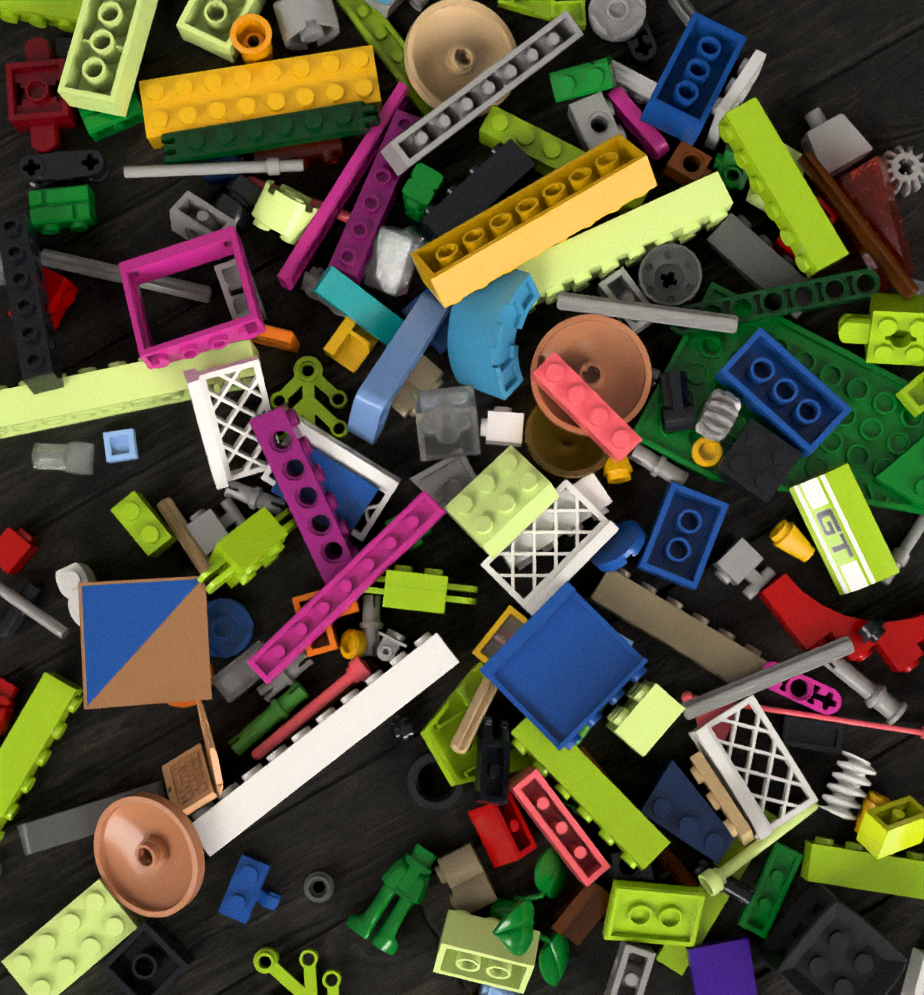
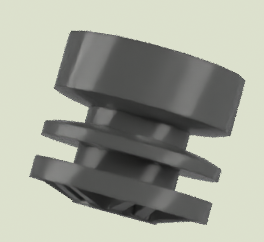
M675 243L661 244L650 250L643 258L636 283L650 304L671 307L689 305L695 299L701 284V264L696 255L687 247ZM671 277L673 285H669L668 288L663 287V280Z

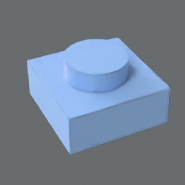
M133 428L103 432L106 462L115 463L139 459L136 433Z

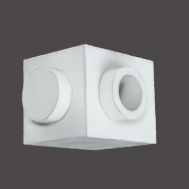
M500 406L494 407V411H488V417L481 418L480 436H486L485 444L521 447L524 413H513L512 408Z

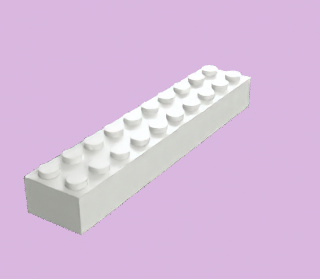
M430 632L425 633L414 642L417 647L410 654L402 651L389 662L392 668L384 673L381 669L365 680L368 685L360 692L356 688L340 700L343 704L342 707L338 710L331 707L315 720L319 725L313 729L309 725L303 728L291 738L294 742L289 748L285 744L280 746L266 757L269 763L265 767L259 763L241 777L244 780L243 784L239 786L235 782L222 791L220 796L217 797L220 802L215 805L211 801L192 815V818L195 820L193 825L207 854L210 857L457 665L460 661L438 633H435L433 636Z

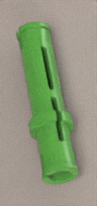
M296 681L278 699L274 698L271 700V705L228 741L229 745H232L231 748L234 752L242 756L255 742L270 731L273 726L283 718L286 720L291 716L290 712L310 696L306 692L307 690Z

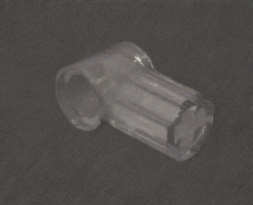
M68 442V445L35 443V447L32 450L33 468L37 470L65 471L69 474L93 475L95 444L84 442Z

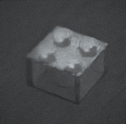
M473 385L413 392L421 461L481 454L477 406Z

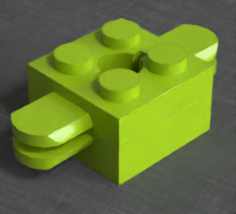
M873 294L871 296L869 314L845 313L841 316L838 322V333L841 342L864 344L866 363L924 366V295H913L908 299H904L900 294Z
M264 506L217 542L208 560L211 566L197 578V581L203 585L219 574L205 588L208 594L213 593L224 583H227L231 589L239 582L244 586L256 576L255 572L262 565L267 568L278 559V554L285 548L283 542L288 534L297 527L294 518L281 526L292 515L290 508H286L274 518Z
M394 565V570H386V576H381L376 581L385 583L384 588L369 587L364 592L384 595L382 607L445 614L446 602L476 605L477 599L448 596V590L478 593V587L448 583L449 577L443 576V570L425 568L424 574L413 573L411 566Z

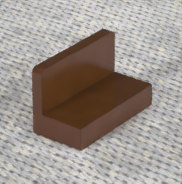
M596 880L588 887L580 883L549 921L551 928L560 936L564 934L575 945H580L607 912L610 892Z

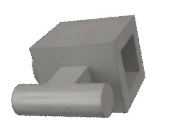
M230 497L220 503L226 511V514L222 517L211 508L207 511L205 508H202L190 517L192 522L186 525L207 556H211L217 542L230 533L229 528L235 524L238 527L246 521Z
M744 538L737 539L712 564L717 569L714 572L715 575L726 585L729 583L738 585L745 578L750 584L742 593L750 600L776 575L769 566L760 574L754 569L764 558Z

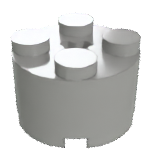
M279 0L273 4L281 36L287 49L306 50L308 49L307 44L317 41L318 46H321L335 39L340 33L339 22L332 0Z

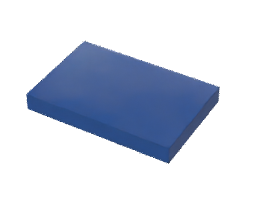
M312 445L313 452L310 453L315 464L319 463L326 476V480L323 481L327 492L332 491L338 501L339 507L336 508V512L340 520L346 519L352 533L379 490V487ZM291 459L289 461V467L293 472L302 473L304 471V465L300 460ZM276 481L271 492L285 500ZM302 488V495L305 499L310 501L317 499V493L313 488ZM320 514L314 517L315 520L327 527L330 525L329 519L325 515Z

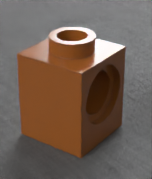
M681 141L667 163L663 174L686 186L710 175L712 169L708 165L712 157ZM687 162L692 163L696 166L697 171L689 172L684 168L683 164Z

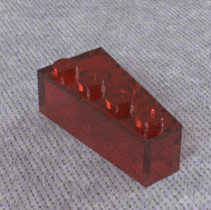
M875 156L835 182L910 278L916 275L907 239L904 237L900 212L896 206L895 192L892 181L889 178L886 157ZM843 222L867 268L878 274L880 278V292L893 289V284Z

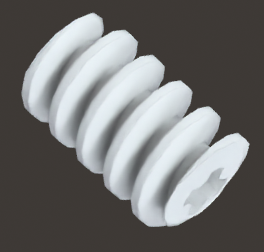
M842 750V754L848 761H837V765L843 772H832V776L838 783H827V787L833 794H822V798L828 803V806H818L841 818L856 820L857 817L850 809H861L862 806L855 798H866L867 794L860 787L871 786L872 783L865 776L866 774L876 775L877 772L870 766V762Z

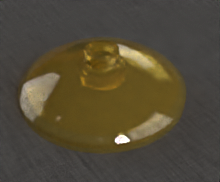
M538 405L530 413L525 427L526 445L535 462L547 472L563 478H582L597 472L608 461L609 456L589 436L573 434L556 426L543 414ZM566 440L570 442L571 446L566 447L561 441Z

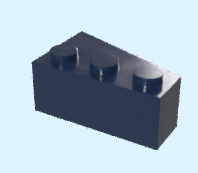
M667 757L636 808L643 815L719 864L735 837L731 836L724 823L677 764Z

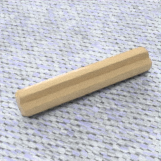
M169 497L165 498L157 504V508L201 575L211 566L208 562L210 557L204 553L187 529L186 525L188 523L173 500Z
M485 676L450 744V748L459 754L467 752L498 689Z

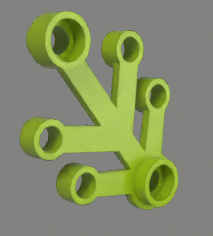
M312 356L301 357L294 365V377L280 392H276L271 396V406L277 407L274 404V400L278 396L284 397V403L289 405V398L302 387L303 398L293 407L298 417L303 416L304 419L315 425L316 415L330 428V432L334 437H345L348 434L347 424L343 420H338L315 398V386L329 397L331 405L336 409H342L347 405L348 398L346 394L341 390H337L322 376L323 367L317 358ZM308 366L314 368V373L311 376L303 374V370ZM336 395H342L344 401L342 404L336 405L333 402V398ZM335 425H344V432L336 434L334 432ZM287 432L278 436V440H284Z
M264 946L257 951L253 959L257 971L264 974L270 973L293 995H318L316 964L319 955L314 948L304 949L299 957V962L304 968V985L279 964V953L275 948ZM311 953L314 956V962H305L304 954ZM263 956L269 957L271 964L263 966L260 958ZM335 968L326 970L322 978L328 995H340L339 985L342 976L339 970ZM327 975H336L338 981L335 984H330L326 979Z

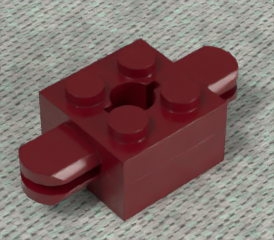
M35 37L25 43V62L5 63L9 122L19 133L30 132V144L38 154H45L60 150V129L77 128L76 107L69 106L57 92L66 60L64 58L55 59L54 49L49 42L43 38Z

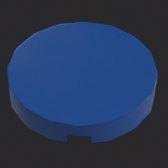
M629 520L616 524L619 530L590 558L592 564L602 572H610L625 566L628 563L625 559L631 554L633 557L637 555L644 545L646 536L637 522Z
M219 598L209 601L207 603L209 654L213 657L221 658L240 654L248 647L253 638L254 622L251 613L244 604L234 599Z

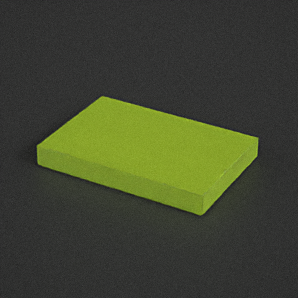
M613 880L602 931L604 940L694 947L707 893L703 887Z

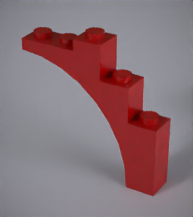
M786 573L775 577L757 593L800 650H808L809 648L812 650L822 646L827 641L824 638L825 636L831 642L848 636L853 643L855 651L843 657L846 661L857 660L861 662L873 653L871 650L873 647L892 672L903 671L904 673L914 669L919 664L917 659L924 655V652L917 645V643L920 645L924 644V612L905 619L886 621L882 626L886 632L874 644L870 640L864 644L861 642L863 638L857 633L868 621L842 615L821 605L803 592Z

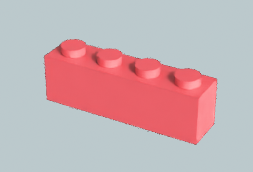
M555 351L532 373L530 378L615 463L622 461L643 440Z
M527 765L509 780V790L578 881L588 887L611 867L536 768Z

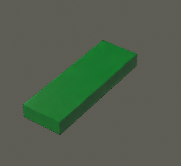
M778 841L772 844L752 887L755 889V893L749 904L743 907L736 922L738 926L766 939L804 854Z

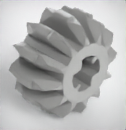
M901 145L897 146L893 152L890 150L886 151L883 155L884 160H880L877 163V168L880 172L877 173L876 179L884 180L881 190L889 187L891 188V196H895L900 192L902 197H907L910 191L917 192L921 188L920 183H924V163H920L923 153L915 156L913 155V146L908 147L904 151ZM901 168L905 171L903 175L899 172Z
M719 388L714 390L709 398H707L695 423L696 432L701 434L702 437L715 442L725 439L741 408L740 399L727 390L723 391Z

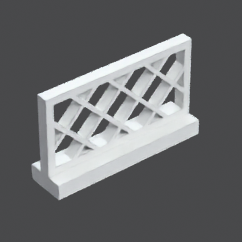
M254 356L199 372L195 368L183 371L217 490L229 487L228 481L265 471L269 464L268 461H262L257 458L262 449L255 434L250 432L252 429L250 423L248 422L244 429L232 423L239 411L252 416V419L262 414L263 411L271 410L258 357ZM254 367L255 376L249 385L236 379L241 370ZM220 376L227 381L220 392L217 393L208 388L206 379ZM257 383H258L259 390L255 389V386H256ZM232 384L245 389L238 402L225 397ZM251 393L262 399L256 411L243 406ZM210 396H212V397L215 398V400L213 401V403H212V401H211V397H210ZM221 401L234 407L226 420L215 415L214 412ZM218 423L222 424V427L220 428V430H219V427H218ZM228 428L240 433L233 446L222 441V437ZM246 437L258 442L251 455L239 449ZM235 454L247 459L242 468L230 471L229 463Z
M299 416L300 425L297 426L302 437L306 435L311 445L379 487L380 491L385 493L380 503L369 505L365 510L367 524L362 532L354 528L351 533L352 536L363 542L401 479ZM287 434L281 445L287 446L290 444L291 437L289 434ZM268 465L261 479L274 486L276 479L270 476L272 470ZM376 508V510L370 518L368 510Z
M567 479L555 490L559 495L566 488L575 497V509H557L556 499L553 502V509H546L543 512L553 513L554 531H536L535 519L532 522V531L520 533L532 534V552H514L513 540L511 542V552L501 551L497 555L511 556V574H498L489 565L494 560L490 556L480 564L531 617L619 530L612 521H609ZM579 502L587 509H579ZM557 513H575V530L557 531ZM579 513H592L600 523L593 530H579ZM536 534H554V552H536ZM557 534H575V548L571 552H558ZM579 534H588L579 543ZM514 556H532V574H514ZM536 556H554V569L549 574H536ZM558 556H566V557L558 564ZM502 577H511V586ZM514 577H532L533 590L524 599L515 591ZM536 577H545L536 586Z
M753 694L705 724L688 732L696 747L701 751L752 829L754 839L763 840L772 834L771 831L819 801ZM750 704L756 714L753 726L738 722L741 709ZM734 714L733 720L726 719ZM720 722L731 724L729 741L718 739L712 727ZM760 722L763 725L764 729L759 727ZM737 726L752 730L749 747L734 743ZM758 732L766 733L771 738L770 752L755 749ZM722 745L727 746V751H725ZM733 747L748 751L745 768L734 766L731 761ZM776 748L779 751L780 755L775 754ZM754 753L769 756L765 774L750 770ZM774 758L784 760L787 764L786 779L771 775ZM738 771L744 772L743 779ZM749 774L764 778L761 795L751 793L748 789ZM793 776L795 777L797 782L792 781ZM770 779L785 783L782 801L767 797ZM791 785L801 787L807 799L798 805L789 803L788 797ZM755 798L760 799L759 805L756 802ZM766 801L781 804L779 817L770 823L764 815ZM787 806L792 807L791 810L786 812Z

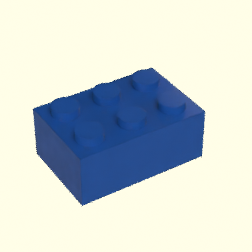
M675 482L668 484L635 568L688 590H696L729 504Z

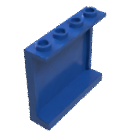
M566 581L479 671L559 751L563 747L569 751L581 739L578 732L586 724L590 728L595 725L603 716L600 710L608 702L613 706L626 693L622 687L629 680L636 683L645 674L647 669L644 665L648 660L643 658Z

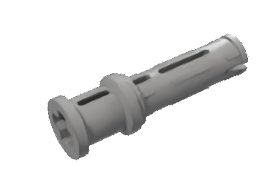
M843 657L824 665L865 699L864 702L868 708L876 709L887 718L886 722L889 725L894 724L907 709L908 704L906 702H899L887 692L885 685H876Z

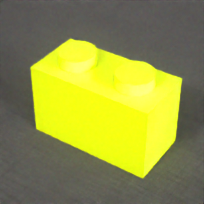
M909 795L865 811L856 840L877 860L920 844L924 838V807Z

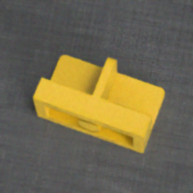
M346 316L323 349L330 358L352 373H356L379 340Z

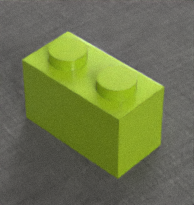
M132 491L111 509V512L149 557L157 558L178 540L169 526L139 492Z

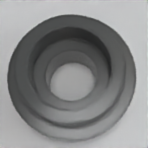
M324 871L311 873L304 882L305 895L313 902H325L334 892L333 878ZM316 881L324 883L325 889L323 891L315 890L314 883Z

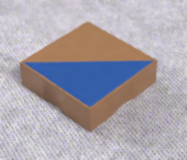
M199 576L78 583L84 709L212 699L206 583L201 585L197 581Z

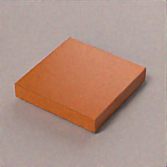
M265 325L266 332L250 339L254 343L298 353L300 342L293 331Z

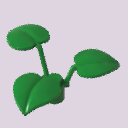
M551 844L542 852L535 867V884L539 891L526 896L516 895L514 900L498 898L491 905L490 917L500 920L492 933L503 942L508 951L513 955H523L533 940L534 906L530 901L541 899L545 894L548 898L554 899L564 885L566 865ZM555 932L551 939H549L548 936L540 933L539 939L545 944L539 953L540 972L547 984L556 987L568 964L569 943L564 934L560 936Z

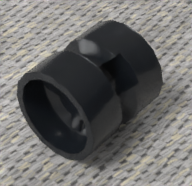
M236 174L227 185L229 192L227 194L221 193L212 206L235 220L236 228L243 230L252 219L250 212L254 209L262 190L243 175Z

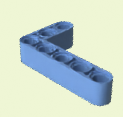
M426 291L422 293L359 388L353 401L347 425L348 432L371 445L377 441L385 426L392 401L443 324L451 305L444 308L435 296Z

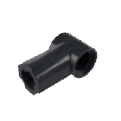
M671 371L660 374L663 406H661V423L663 432L695 430V412L693 404L689 400L686 371Z

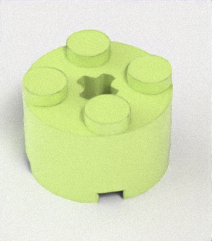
M267 180L252 211V215L255 218L253 224L264 231L272 229L281 234L280 238L283 241L296 245L321 206L317 203L315 207H312L310 205L312 199L305 194L284 184H281L280 188L273 187L275 181Z

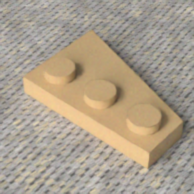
M701 751L690 756L693 767L689 770L699 785L701 783L705 784L709 791L706 797L715 811L721 810L726 818L723 823L732 837H738L745 849L755 841L752 829Z

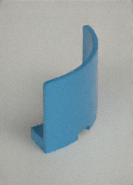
M514 269L512 272L503 274L489 282L486 287L477 289L463 297L460 302L453 304L448 324L447 347L450 366L455 379L459 383L506 400L524 381L519 366V346L515 345L517 328L522 329L530 309L541 296L530 273Z

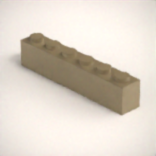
M622 568L604 572L588 598L728 683L763 670L767 663L766 660L760 657L762 652L747 643L742 647L734 642L736 636L722 628H719L717 632L707 626L710 622L708 619L695 612L690 616L681 610L683 608L681 603L670 597H667L666 600L655 595L657 592L656 588L641 581L640 585L629 579L631 574Z

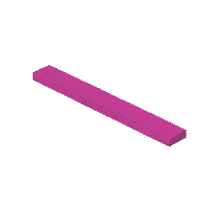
M399 81L378 114L381 124L370 127V131L366 133L278 273L277 278L281 287L288 291L293 289L377 155L396 109L404 111L410 102L407 85Z
M423 490L246 661L248 665L269 685L446 514V511Z

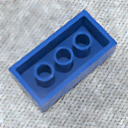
M694 11L640 120L693 146L747 37Z
M761 327L714 377L729 392L739 398L742 404L782 440L800 451L802 458L812 454L852 410L851 407Z

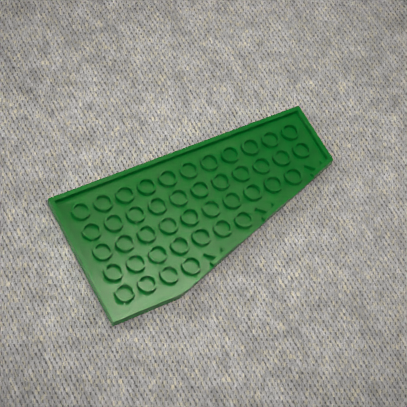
M712 281L701 302L738 294ZM740 301L734 305V311L738 316L745 317L750 314V306L746 302ZM714 307L705 310L707 312L720 313ZM781 316L740 324L737 326L735 333L710 330L682 337L664 373L686 371L689 400L694 407L695 423L710 394L718 388L723 391L727 390L714 378L716 374L760 327L852 408L848 415L812 454L805 458L799 457L777 491L790 493L788 487L844 461L849 464L868 506L924 515V509L873 479L924 436V411L917 417H914L895 396L910 382L873 363H866L865 359ZM659 381L634 428V431L643 439L640 444L660 455L663 454L667 459L708 480L724 482L711 473L716 465L704 468L693 461L691 455L692 447L702 437L701 434L696 432V429L663 432L661 423V406H663ZM741 403L738 416L730 432L727 433L725 439L719 441L723 449L722 456L744 424L751 418L776 436L778 435Z

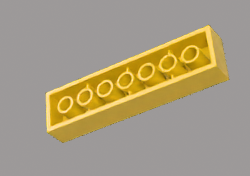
M372 45L139 81L146 136L154 149H161L164 145H167L161 141V135L166 133L364 101L366 106L377 105L379 113L382 110Z
M619 133L410 253L423 282L441 305L446 308L456 304L463 297L477 289L486 287L489 282L503 274L512 272L522 263L538 257L548 248L564 242L574 233L592 226L595 221L609 213L618 211L621 206L635 198L644 196L647 191L656 187L657 184L648 157Z

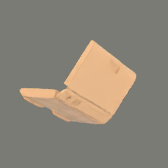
M197 700V708L205 747L199 743L162 766L169 800L176 804L186 815L191 814L219 797L223 789L217 751L204 705L200 700Z

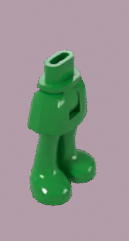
M417 843L410 854L406 853L405 857L399 858L383 873L381 878L384 884L374 901L364 913L349 916L345 922L346 925L362 938L368 940L394 895L397 894L400 896L399 900L383 925L370 940L374 946L393 956L398 948L395 938L396 933L414 903L422 904L430 883V874L433 872L430 868L437 856Z

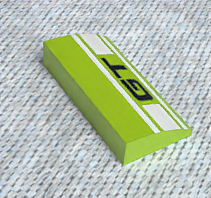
M842 461L788 487L840 596L900 573L848 463Z

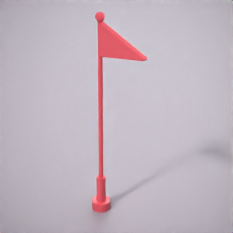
M684 691L681 694V700L685 702L698 695H692L690 691ZM738 701L696 717L697 727L737 704ZM750 704L744 707V709L753 710ZM760 705L764 712L920 735L921 739H924L923 726L921 729ZM734 714L726 719L733 720ZM720 722L713 726L712 730L718 739L725 741L732 725Z

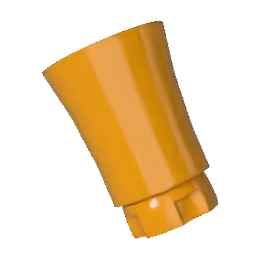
M245 14L236 19L230 30V39L233 46L241 53L244 62L252 64L272 60L274 53L271 43L272 30L268 21L257 14Z

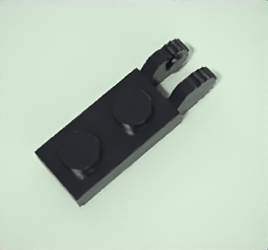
M484 716L479 726L474 802L504 806L508 803L511 743L509 742V721L505 719L498 720L495 729V740L491 739L492 720L490 717Z

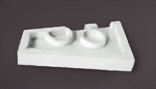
M756 49L750 59L744 58L737 71L739 76L737 79L733 77L730 79L724 91L725 97H718L711 110L714 118L704 146L713 151L715 150L720 141L719 121L725 113L738 107L739 103H743L760 74L767 54Z

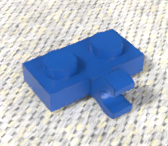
M246 853L241 854L218 912L247 924L256 902L268 909L275 910L282 896L262 888L271 864Z

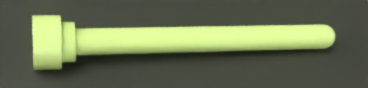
M818 802L771 831L772 834L763 840H755L720 868L706 869L698 875L701 886L709 895L713 897L724 889V884L727 883L726 879L815 812L818 809Z

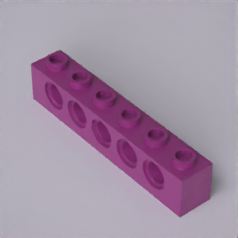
M396 109L328 265L335 267L358 286L409 171L407 169L398 176L380 151L422 119L399 109Z
M284 403L249 420V423L326 585L360 552V549L357 545L353 547L348 537L351 535L350 527L346 519L340 520L336 512V508L339 507L338 501L332 491L327 492L323 483L326 480L325 473L319 463L315 464L310 453L313 452L310 440L306 435L302 437L297 425H300V419L293 407L289 409L287 403ZM278 431H285L290 435V445L283 446L278 443L276 439ZM291 459H298L303 463L304 471L302 473H295L290 469L289 461ZM302 488H313L317 493V499L312 501L305 499L302 495ZM320 514L325 515L329 519L330 525L321 528L316 525L314 517ZM330 542L340 544L342 553L338 555L331 554L327 549V544Z

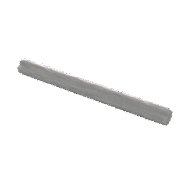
M49 249L41 251L40 255L43 266L122 283L119 265ZM167 276L139 285L143 289L209 303L212 296L210 286Z
M559 292L556 303L559 310L725 333H735L738 326V317L736 315L568 292Z
M844 636L682 702L681 705L685 708L682 713L687 720H691L845 657L855 651L853 643L848 636Z

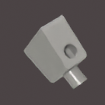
M820 107L804 117L811 130L801 140L804 153L812 152L831 177L865 159L873 149L842 113L827 120Z

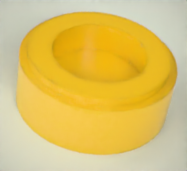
M704 437L699 438L691 450L693 461L704 468L716 465L723 453L720 442L708 440Z
M357 629L346 630L340 640V651L343 657L346 659H354L357 655L361 658L363 657L367 646L364 632Z

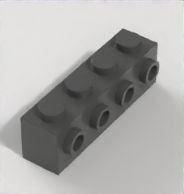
M730 213L706 240V245L757 290L814 279L813 277L808 278L806 274L804 276L795 269L797 264L788 255L783 253L780 256L772 248L775 245L769 238L763 234L757 236L750 229L752 224L741 214L736 217L733 213ZM799 289L795 292V299L798 303L804 305L810 302L811 296L807 290ZM774 295L766 297L777 308H780L781 302L778 297ZM802 312L787 316L794 322Z

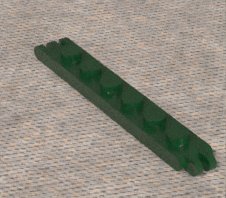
M364 101L162 134L161 141L163 144H167L162 147L163 154L168 155L164 157V164H186L366 134L370 131L369 127L381 124L380 117L376 116L379 113L377 105L366 106Z

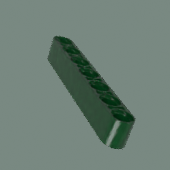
M861 269L684 305L678 308L705 311L708 308L714 307L722 314L736 315L738 317V325L865 300L878 291L880 278L871 269ZM859 277H866L871 281L872 288L869 292H862L858 289L856 281ZM829 283L837 284L841 289L840 297H829L826 293V285ZM804 289L810 293L811 300L808 304L802 305L796 301L795 292L797 290ZM769 295L778 297L781 302L780 308L775 311L768 310L765 307L764 299ZM740 301L746 302L750 306V314L745 317L738 316L734 311V305ZM669 325L670 330L679 336L710 331L689 327L679 329L675 325Z

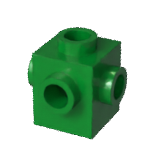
M726 143L723 153L717 152L712 169L716 170V172L718 171L727 189L737 188L743 190L749 177L744 168L741 169L734 159V152L729 143Z

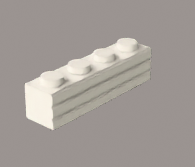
M612 60L617 86L622 88L635 102L647 105L657 83Z

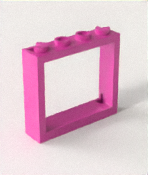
M234 225L118 263L139 356L150 370L164 368L169 363L181 359L194 358L200 353L212 349L225 348L228 344L236 341L253 339L258 334L266 332L242 240ZM234 254L250 315L153 346L139 285Z

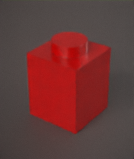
M8 527L0 536V568L7 574L17 575L40 548L33 542L35 536L23 527L19 530Z

